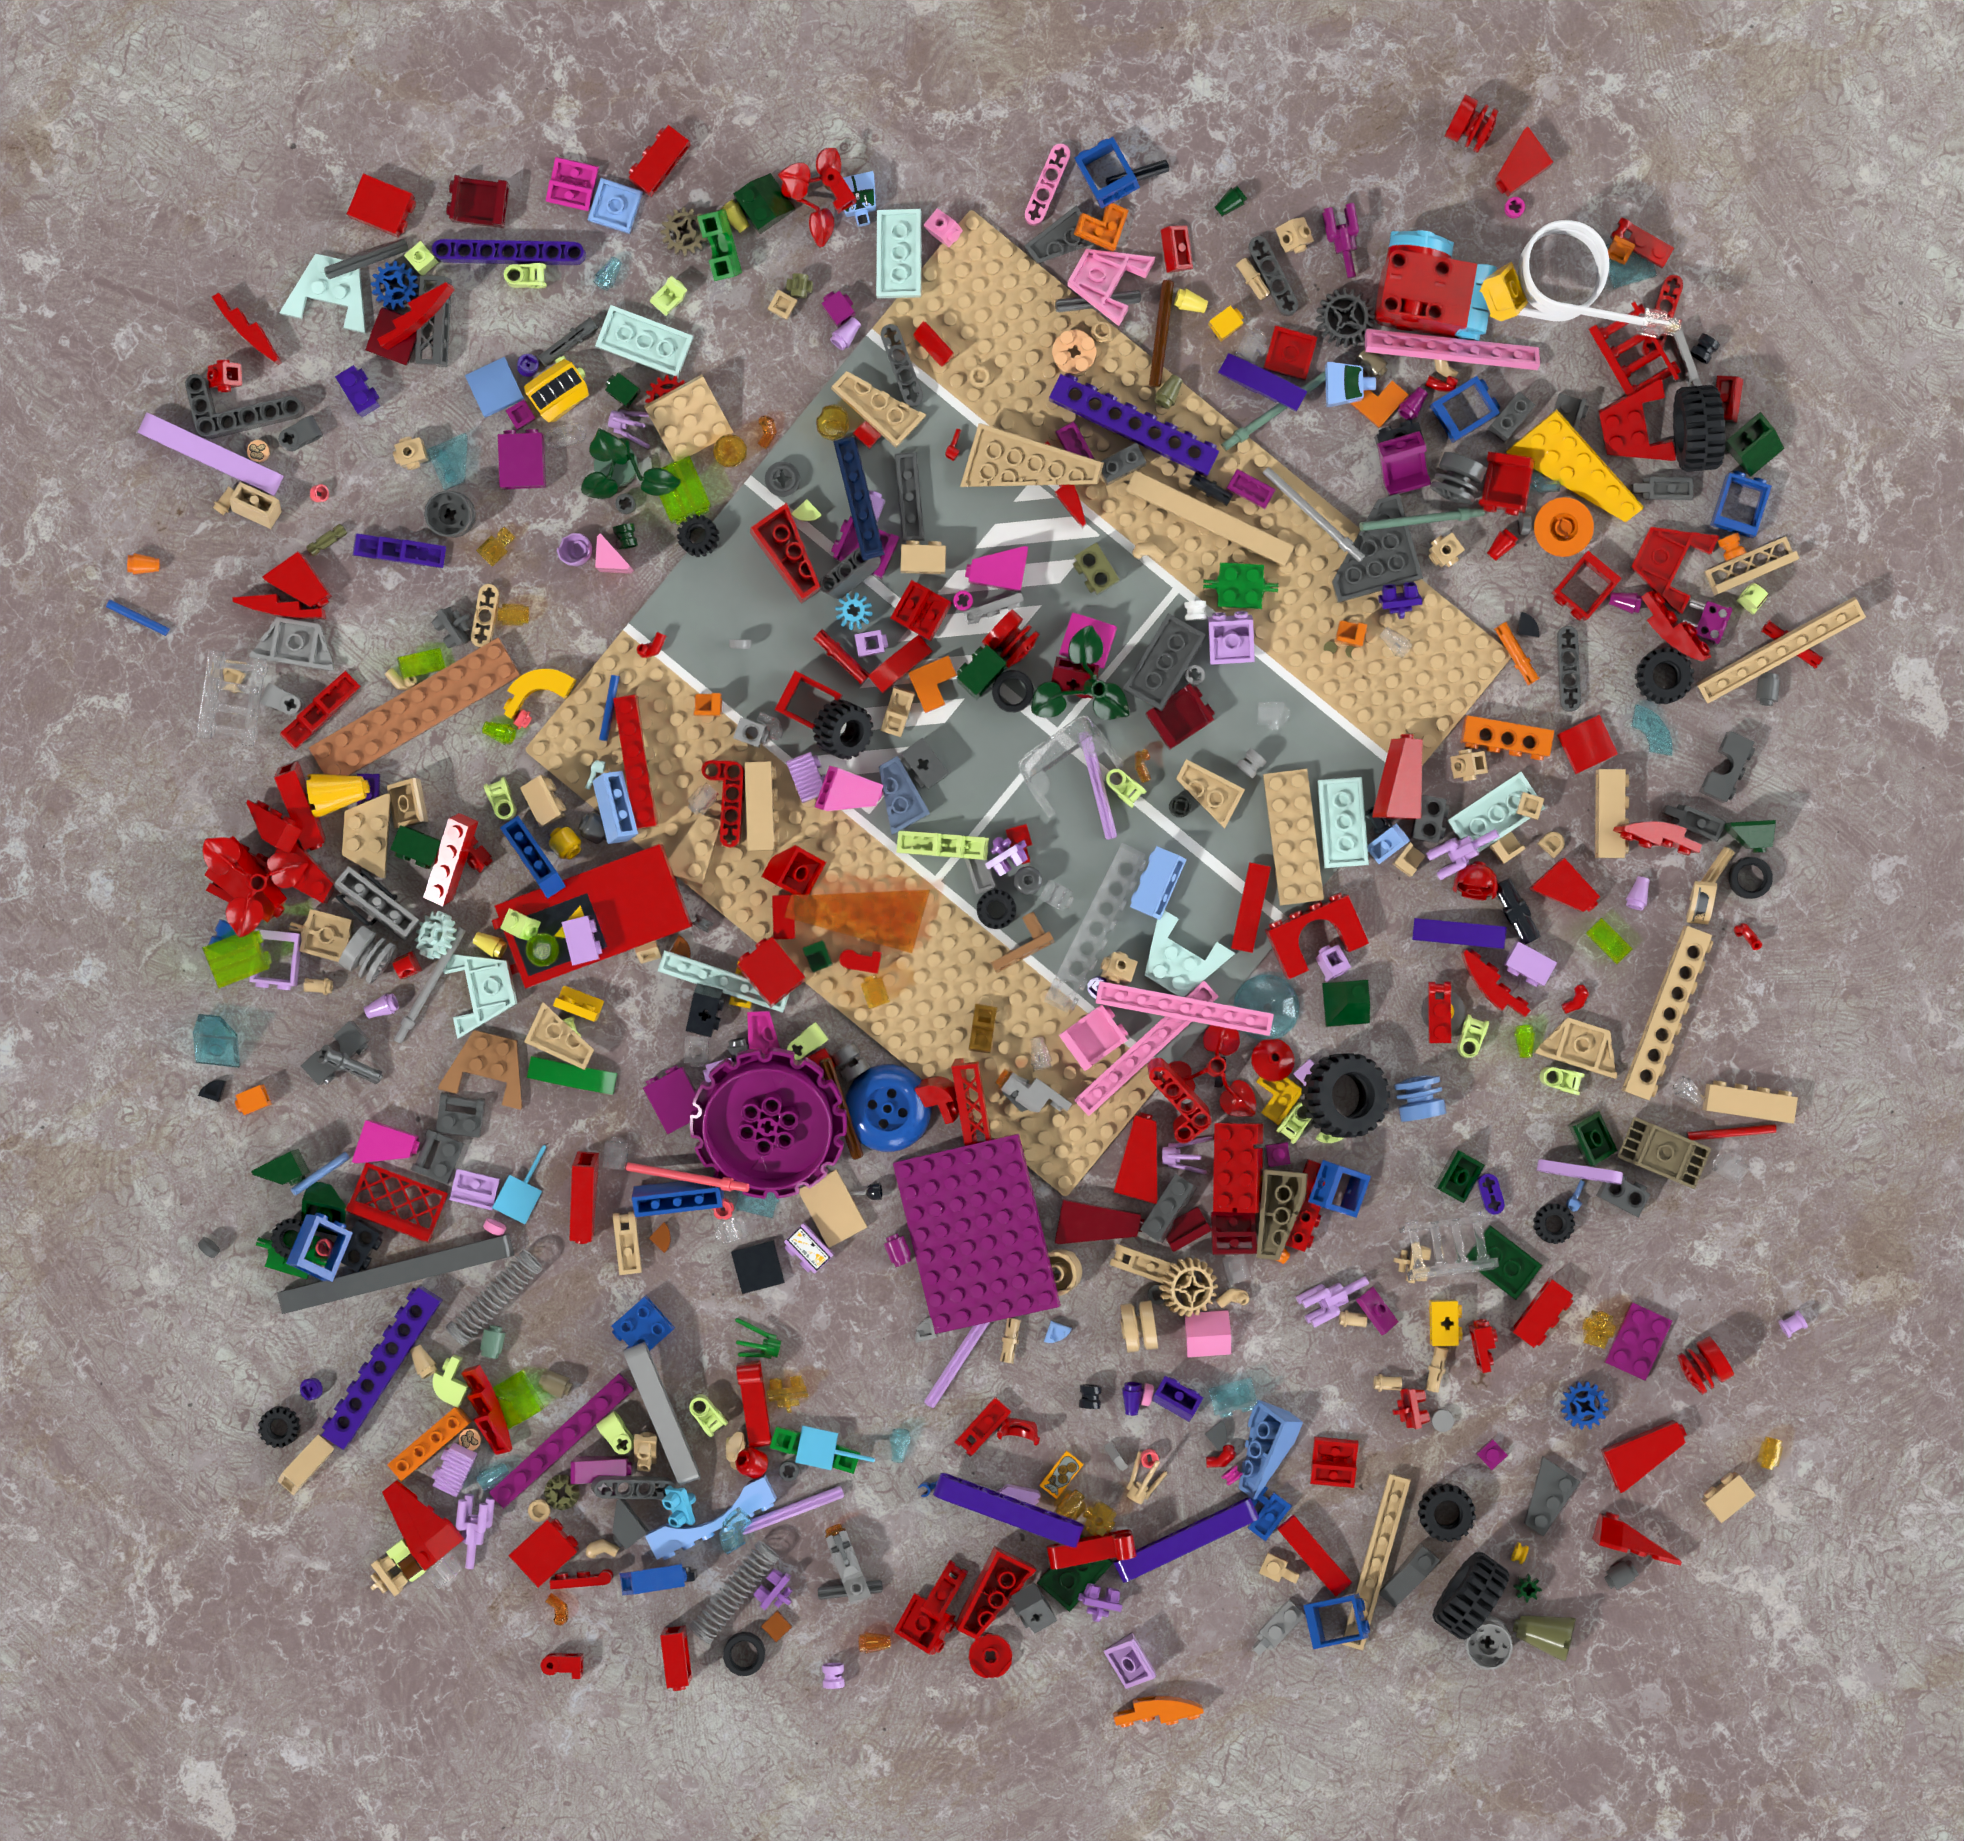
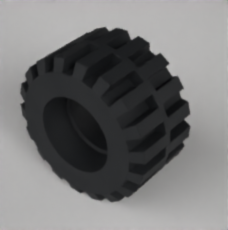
M1663 648L1648 653L1640 660V664L1636 668V687L1641 690L1639 693L1642 696L1645 695L1647 697L1646 700L1654 701L1655 704H1670L1683 698L1692 688L1690 686L1694 682V678H1692L1694 668L1691 669L1690 667L1691 661H1687L1686 655L1680 654L1677 649ZM1665 663L1674 669L1676 681L1673 687L1662 689L1654 682L1653 671L1658 664Z
M843 699L833 700L830 705H824V710H820L818 718L814 720L816 725L813 727V732L816 734L813 737L817 741V746L840 759L845 758L848 760L852 759V756L856 758L859 756L860 751L864 752L866 750L865 746L870 744L869 738L873 736V731H871L873 722L870 721L872 719L870 714H867L868 711ZM846 723L845 731L840 736L841 729L843 725Z
M1448 1483L1446 1485L1437 1484V1487L1429 1488V1492L1422 1495L1423 1499L1418 1504L1419 1520L1426 1532L1431 1537H1435L1438 1541L1442 1542L1443 1540L1452 1542L1454 1539L1458 1541L1461 1540V1536H1467L1469 1534L1468 1530L1474 1526L1473 1520H1476L1474 1513L1476 1510L1471 1498L1460 1487L1452 1486ZM1443 1501H1453L1459 1507L1457 1519L1448 1525L1439 1524L1434 1517L1436 1507Z

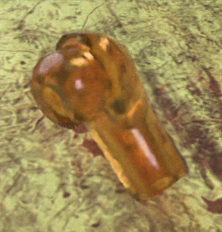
M763 415L759 418L758 423L762 426L764 434L757 444L767 449L776 436L777 431L774 420L770 416Z
M1147 749L1138 750L1135 754V769L1141 783L1151 780L1144 762L1151 758Z
M551 1593L545 1602L554 1608V1623L562 1626L569 1618L568 1605Z

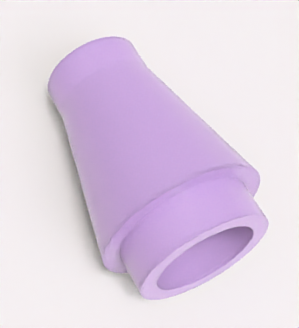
M851 317L849 321L832 333L831 342L840 350L849 348L858 329L861 327L860 322Z
M1637 876L1633 887L1626 897V906L1640 911L1644 909V906H1647L1650 882L1648 878Z
M385 993L371 1004L365 1006L364 1011L370 1019L377 1016L394 1014L399 1009V1004L394 994L388 995Z

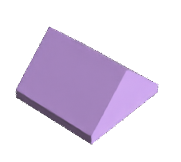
M1133 1633L1103 1651L1126 1689L1156 1677L1153 1666Z

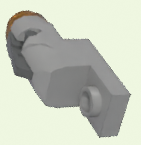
M1004 1069L995 1081V1084L999 1086L998 1088L1002 1090V1093L1021 1112L1026 1110L1040 1112L1049 1098L1052 1100L1050 1104L1060 1112L1062 1109L1068 1111L1072 1105L1070 1101L1038 1078H1035L1033 1083L1029 1084V1080L1016 1075L1011 1070Z
M841 1524L827 1528L825 1530V1539L850 1604L853 1605L870 1598V1591L846 1529Z

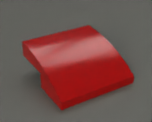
M911 580L890 619L932 641L953 603Z
M1600 714L1557 734L1575 774L1618 755Z
M1314 1436L1310 1484L1354 1488L1358 1440Z

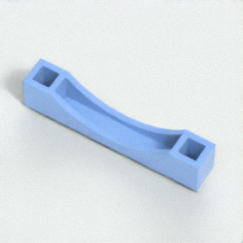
M764 1474L760 1478L746 1483L735 1503L717 1518L703 1524L681 1526L679 1528L671 1527L669 1523H666L648 1532L645 1537L656 1559L663 1558V1560L674 1556V1551L680 1548L683 1551L695 1545L694 1541L700 1538L704 1541L715 1535L714 1531L720 1528L725 1531L735 1525L734 1521L740 1518L742 1521L753 1517V1512L760 1508L762 1511L773 1507V1502L776 1501L777 1497Z

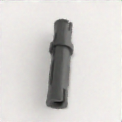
M588 317L587 320L575 329L572 327L570 329L571 332L537 357L547 367L578 342L581 344L583 338L598 328L591 317Z

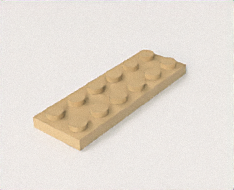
M1307 769L1263 774L1279 904L1281 906L1324 900Z

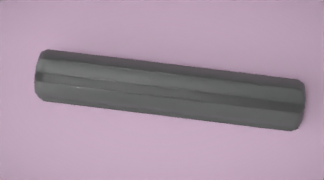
M881 1580L866 1582L870 1594L883 1591ZM843 1584L818 1588V1598L820 1600L848 1597Z

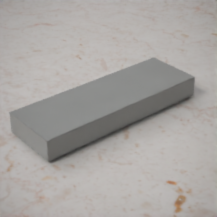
M1679 326L1676 332H1670L1669 335L1688 387L1702 386L1682 328Z

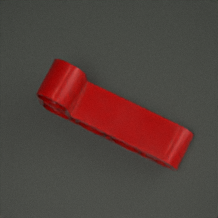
M709 760L702 765L701 771L703 776L711 781L723 782L720 841L725 847L735 848L741 841L745 771L743 766L735 761ZM714 764L718 768V773L710 777L707 775L706 770L709 765ZM732 766H738L740 769V774L736 778H731L728 774L729 768ZM730 788H737L739 791V795L735 800H730L727 797V792ZM729 810L737 812L738 816L734 822H729L726 819V813ZM725 824L730 826L737 825V829L732 828V835L736 836V840H732L731 844H729L728 840H725V836L729 835V828H725Z
M1153 1058L1147 1066L1149 1079L1181 1113L1173 1122L1174 1135L1178 1142L1188 1143L1210 1126L1211 1116L1209 1108L1165 1060ZM1171 1084L1177 1085L1175 1088H1168ZM1185 1099L1191 1100L1189 1103H1182ZM1199 1114L1205 1115L1203 1118H1196ZM1184 1127H1185V1128H1188L1187 1131H1184V1132L1179 1131V1129H1181V1128H1184Z
M758 1360L738 1363L736 1365L738 1384L741 1387L749 1447L770 1446L772 1437L761 1362Z
M1130 1529L1080 1538L1077 1547H1070L1061 1543L1047 1546L1051 1569H1061L1115 1557L1117 1560H1128L1137 1556L1133 1534Z

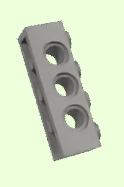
M349 866L334 883V889L404 942L418 926V918Z

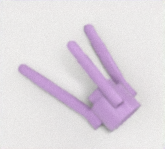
M622 409L619 412L612 410L609 416L608 427L614 428V433L621 434L649 449V444L623 430L627 429L628 425L644 428V423L630 420L629 416L649 417L648 413Z
M1213 1137L1197 1138L1188 1143H1168V1147H1163L1162 1164H1168V1168H1179L1206 1174V1170L1179 1164L1180 1159L1200 1160V1155L1180 1154V1149L1176 1148L1210 1141Z

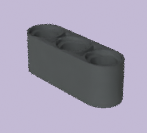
M860 547L857 548L823 576L820 581V590L833 598H843L877 570L881 561L880 556L864 561Z

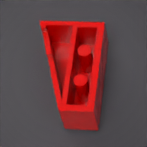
M296 841L291 853L303 857L308 861L309 865L298 883L292 887L321 903L327 904L335 890V881ZM277 848L276 851H275V853H277V852H285V851H283V850ZM268 867L266 868V870H265L264 872H266V873L270 872V870L268 869Z

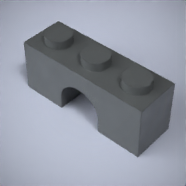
M1732 731L1726 732L1718 753L1728 758L1730 763L1729 770L1724 775L1713 771L1708 772L1699 792L1722 803L1727 802L1728 799L1732 800L1736 792V788H1734L1737 779H1742L1746 770L1743 766L1746 760H1750L1754 754L1755 748H1753L1755 742Z
M348 1021L333 1035L340 1044V1052L347 1053L349 1058H352L356 1053L358 1055L362 1054L369 1047L367 1043L370 1039L354 1021ZM319 1050L310 1056L301 1067L317 1085H322L323 1083L328 1085L335 1079L336 1075L334 1073L337 1070L331 1065L318 1062Z
M1175 1174L1140 1230L1156 1241L1163 1243L1174 1226L1175 1217L1183 1206H1187L1197 1187Z

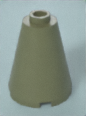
M1521 1615L1520 1619H1515L1513 1632H1516L1517 1638L1566 1662L1576 1618Z

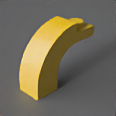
M537 669L527 672L517 678L507 691L512 693L514 697L513 699L509 698L505 703L503 709L506 711L504 715L514 720L528 696L536 691H552L566 699L577 680L561 671L553 669Z

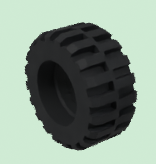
M1713 385L1681 387L1676 391L1673 403V437L1679 467L1686 472L1716 470L1723 463L1725 450V420L1720 392Z
M1354 1053L1332 1054L1329 1057L1320 1059L1318 1061L1319 1064H1314L1310 1068L1312 1073L1305 1076L1304 1082H1307L1306 1087H1302L1301 1091L1302 1094H1305L1302 1106L1307 1108V1111H1305L1307 1118L1313 1119L1311 1124L1315 1128H1321L1320 1131L1323 1134L1337 1138H1355L1356 1136L1368 1134V1131L1375 1130L1378 1127L1376 1122L1383 1121L1385 1118L1383 1112L1388 1111L1389 1104L1386 1103L1387 1098H1390V1091L1386 1090V1086L1389 1084L1387 1078L1382 1077L1384 1074L1382 1069L1375 1067L1376 1063L1372 1059H1366L1364 1055ZM1342 1075L1350 1076L1355 1081L1359 1090L1358 1105L1349 1116L1341 1115L1335 1108L1332 1100L1334 1084Z
M1475 1552L1457 1570L1442 1592L1433 1610L1432 1616L1434 1621L1458 1639L1465 1640L1471 1637L1484 1623L1485 1619L1488 1618L1501 1598L1509 1581L1510 1575L1508 1570L1485 1553Z

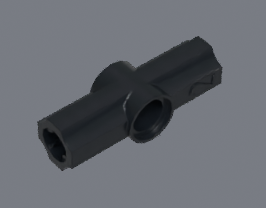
M1511 878L1498 883L1497 897L1503 905L1502 909L1508 922L1514 926L1522 944L1526 945L1541 937L1531 918L1529 907L1524 899L1519 896Z

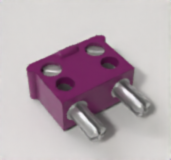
M1691 599L1689 606L1703 612L1698 624L1687 621V623H1691L1695 627L1697 637L1712 642L1714 646H1717L1732 613V607L1726 608L1710 601L1704 604ZM1709 608H1713L1715 613H1710ZM1701 629H1706L1707 634H1703L1701 632Z

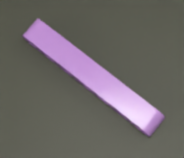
M147 412L138 429V433L273 496H275L284 477L275 471Z

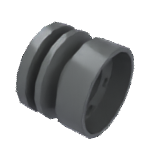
M1444 452L1439 467L1447 473H1436L1434 478L1439 482L1433 481L1430 488L1450 501L1472 505L1475 498L1470 494H1477L1478 489L1470 483H1481L1487 468L1465 456Z
M445 490L437 492L428 500L424 516L426 524L434 533L440 536L456 538L464 536L471 530L475 523L476 511L474 504L467 496L459 492ZM449 510L456 511L457 514L454 515V520L447 517L450 514Z

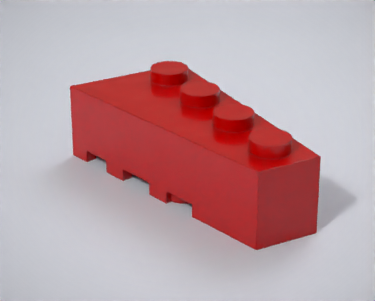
M785 503L753 525L750 529V534L802 604L819 592L820 584L807 556L788 504Z
M994 1546L956 1620V1629L977 1640L994 1621L996 1615L1006 1607L1012 1595L1024 1586L1026 1580L1035 1573L1036 1568L1034 1565Z

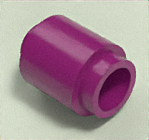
M896 1233L886 1237L887 1242L883 1245L890 1262L894 1263L895 1268L912 1261L910 1258L911 1252L903 1235L899 1236Z

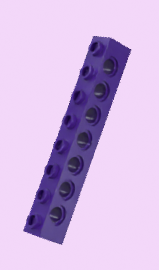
M1066 373L1064 376L1060 374L1049 396L1050 402L1204 477L1208 476L1219 454V450H1216V445L1208 441L1202 443L1196 440V435L1188 431L1181 433L1176 430L1177 426L1166 421L1163 424L1157 421V417L1149 412L1142 414L1136 411V406L1128 402L1124 405L1118 402V398L1110 393L1103 395L1097 392V387L1089 383L1085 385L1077 382L1078 378ZM1072 390H1078L1082 396L1079 400H1072L1069 397V393ZM1091 400H1099L1102 406L1098 410L1091 409L1089 406ZM1117 409L1121 412V417L1114 420L1110 418L1109 411ZM1131 419H1138L1141 422V426L1138 429H1132L1128 422ZM1156 428L1161 432V436L1153 439L1148 434L1149 430ZM1171 438H1177L1181 445L1174 449L1169 446L1168 441ZM1192 447L1198 448L1200 456L1192 458L1189 456L1188 450Z
M422 1285L410 1291L406 1298L409 1302L405 1308L401 1306L394 1316L397 1319L393 1326L389 1324L382 1334L385 1337L381 1345L377 1343L370 1354L373 1357L369 1363L365 1361L359 1369L360 1377L357 1381L353 1380L346 1390L349 1394L345 1400L342 1398L339 1400L334 1408L337 1411L333 1418L329 1417L322 1426L325 1431L321 1436L343 1450L348 1447L443 1301V1299ZM413 1305L421 1307V1316L413 1315ZM404 1323L409 1326L410 1332L408 1335L400 1332L401 1324ZM389 1342H394L398 1346L397 1353L389 1352ZM377 1361L385 1363L386 1369L384 1372L376 1369ZM365 1379H370L373 1382V1390H367L364 1387ZM353 1398L361 1400L362 1406L360 1409L352 1406ZM341 1416L349 1419L350 1424L348 1427H343L340 1424Z

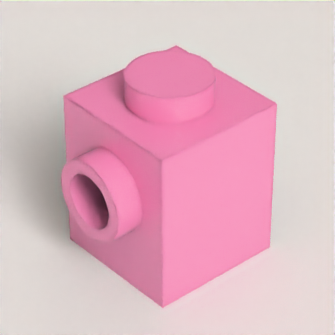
M938 208L924 224L928 232L947 247L956 242L963 231L955 220Z

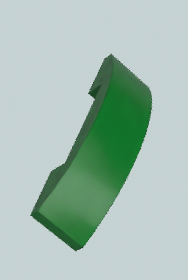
M531 1056L527 1078L613 1095L618 1073L587 1067L584 1070L572 1064Z
M776 1426L770 1448L787 1454L797 1455L801 1432ZM836 1444L835 1450L860 1455L858 1451ZM834 1454L832 1466L835 1469L854 1474L858 1459Z

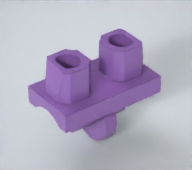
M1000 837L993 840L994 847L990 851L992 854L999 853L1000 855L985 864L988 869L993 867L997 874L1002 876L1012 870L1006 860L1008 857L1011 858L1015 866L1028 860L1023 850L1027 846L1024 840L1008 849V845L1011 844L1009 838L1005 840Z
M773 1568L766 1577L767 1580L775 1585L773 1589L769 1591L761 1584L753 1594L761 1602V1608L766 1610L776 1596L778 1599L774 1605L778 1608L783 1602L787 1605L791 1604L792 1600L788 1596L793 1590L787 1587L784 1592L781 1591L790 1580V1574L787 1572L783 1574Z
M1088 1583L1084 1594L1079 1593L1078 1600L1083 1601L1085 1605L1094 1606V1608L1087 1607L1086 1610L1088 1614H1092L1093 1621L1099 1622L1102 1616H1109V1611L1103 1610V1608L1121 1612L1123 1605L1119 1603L1120 1591L1118 1589L1107 1587L1105 1598L1099 1597L1101 1587Z

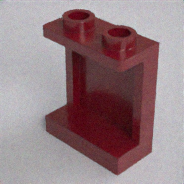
M454 175V180H451L449 185V193L452 194L451 202L447 203L446 214L449 215V219L452 222L504 229L510 185L505 180L493 182L462 178L460 175Z
M1189 683L1173 694L1162 712L1152 708L1145 713L1169 750L1214 721L1212 716L1215 713L1208 703L1204 705L1200 699L1203 695L1196 685L1192 687Z

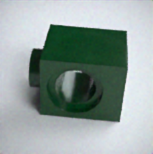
M619 372L616 376H610L605 384L607 386L605 391L626 408L631 406L641 392L636 385Z

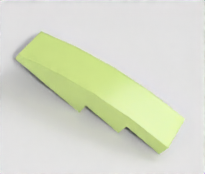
M899 831L896 853L987 860L989 838Z

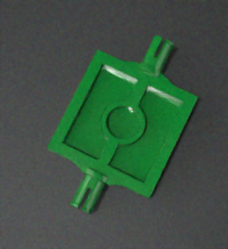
M1220 562L1217 580L1203 579V583L1212 584H1203V589H1216L1218 594L1217 607L1262 609L1264 593H1278V588L1270 587H1279V583H1265L1264 565Z
M289 1230L285 1233L283 1240L286 1246L293 1247L298 1236L297 1231ZM314 1235L313 1243L310 1245V1250L306 1253L304 1259L314 1264L325 1266L326 1262L321 1260L327 1261L328 1258L318 1255L316 1251V1244L321 1237ZM258 1237L257 1241L264 1242L265 1244L256 1242V1246L268 1249L265 1267L300 1278H309V1274L286 1264L288 1258H284L275 1252L271 1245L272 1240Z

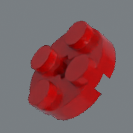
M988 1632L981 1635L972 1642L969 1648L968 1658L970 1666L977 1675L983 1678H997L1004 1675L1012 1663L1010 1644L1004 1637L998 1634ZM994 1651L996 1659L994 1661L992 1659L987 1661L985 1659L987 1656L985 1652Z

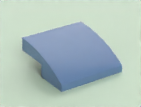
M505 357L465 375L485 418L524 399Z

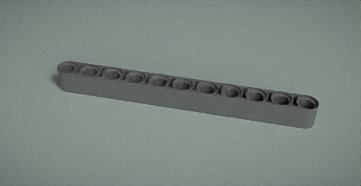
M506 1234L335 1277L333 1282L319 1281L277 1292L281 1312L286 1314L514 1256L510 1235Z

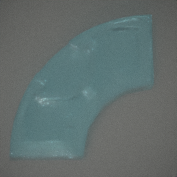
M1635 705L1631 727L1640 730L1646 736L1649 743V752L1672 756V738L1664 722L1652 710Z
M740 1507L736 1508L726 1517L719 1533L722 1549L727 1555L745 1544L743 1532L752 1523L751 1517Z

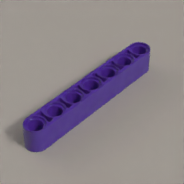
M440 239L435 241L432 246V253L443 263L580 265L586 259V252L582 245L578 242ZM443 246H447L449 249L448 253L444 256L438 255V250ZM463 247H470L471 249L467 256H461L460 250ZM491 247L493 250L492 254L488 257L482 256L483 249ZM507 248H514L515 251L511 257L504 256V251ZM529 248L537 250L534 257H526V251ZM552 248H556L559 251L555 258L548 257V252ZM579 249L581 251L579 257L571 258V250Z
M940 1473L933 1495L939 1499L1070 1547H1077L1084 1525L1076 1520L947 1473Z
M1250 1497L1137 1549V1556L1135 1558L1115 1560L1113 1563L1123 1583L1245 1527L1260 1517Z

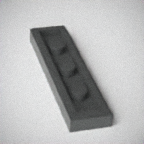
M917 452L895 454L902 542L925 541Z

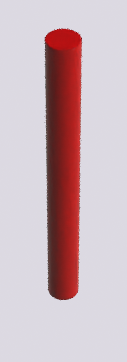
M1776 1125L1687 1132V1138L1690 1140H1704L1776 1133Z

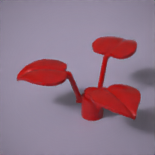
M824 148L816 158V169L820 174L818 177L810 178V169L802 162L791 164L778 174L783 181L781 187L783 196L793 198L797 202H802L815 209L816 212L811 213L809 217V228L819 248L827 243L833 233L834 217L828 208L820 210L819 206L803 198L808 193L809 183L820 181L821 175L826 169L834 168L841 173V158L836 148Z
M226 837L206 838L203 843V858L207 867L212 872L224 875L232 867L246 877V886L251 890L246 899L242 897L234 898L226 907V919L238 937L248 935L261 922L263 906L259 901L251 900V897L256 892L266 888L269 876H271L272 882L276 886L290 888L298 883L309 865L306 859L295 853L277 852L267 860V867L270 872L266 873L265 876L258 873L249 874L234 864L240 858V848L234 840Z
M1210 1025L1204 1033L1203 1045L1207 1051L1215 1052V1057L1208 1062L1206 1068L1192 1074L1191 1067L1185 1062L1173 1061L1169 1065L1193 1091L1196 1088L1194 1078L1207 1072L1213 1077L1221 1076L1226 1089L1219 1098L1222 1110L1234 1117H1252L1256 1114V1099L1252 1088L1241 1080H1235L1229 1087L1225 1077L1226 1074L1224 1073L1226 1062L1219 1055L1220 1053L1224 1056H1229L1237 1051L1240 1045L1239 1032L1236 1029ZM1171 1084L1168 1086V1088L1172 1089L1175 1088L1177 1085Z

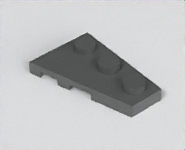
M1077 205L1024 245V248L1036 264L1094 244L1074 235L1080 214H1082Z
M1542 1456L1524 1524L1544 1537L1580 1481Z

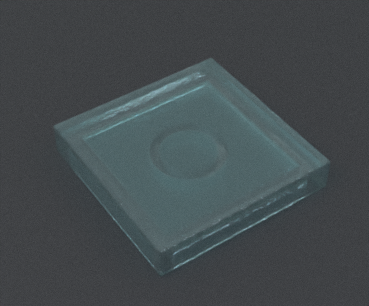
M1634 252L1631 253L1625 265L1609 258V275L1614 289L1657 276L1654 264Z

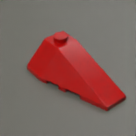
M398 1480L382 1491L411 1555L424 1571L464 1540L451 1521L445 1517L443 1519L433 1512L434 1508L430 1505L426 1507L418 1501L417 1495Z
M1606 1511L1605 1515L1599 1513L1592 1537L1599 1546L1625 1553L1629 1549L1631 1553L1638 1556L1647 1557V1555H1651V1558L1681 1566L1682 1561L1623 1520L1618 1519V1514Z

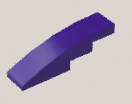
M1228 353L1218 371L1219 374L1256 394L1259 393L1297 412L1307 394V391L1230 353Z
M356 533L352 556L443 568L446 546Z
M1414 918L1412 940L1505 949L1507 927Z

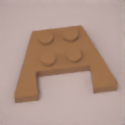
M474 1030L442 1079L438 1089L458 1094L463 1072L506 1082L502 1105L522 1110L518 1040Z

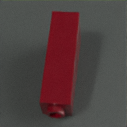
M1063 1199L1055 1244L1137 1237L1138 1232H1142L1140 1229L1144 1224V1219H1141L1140 1213Z

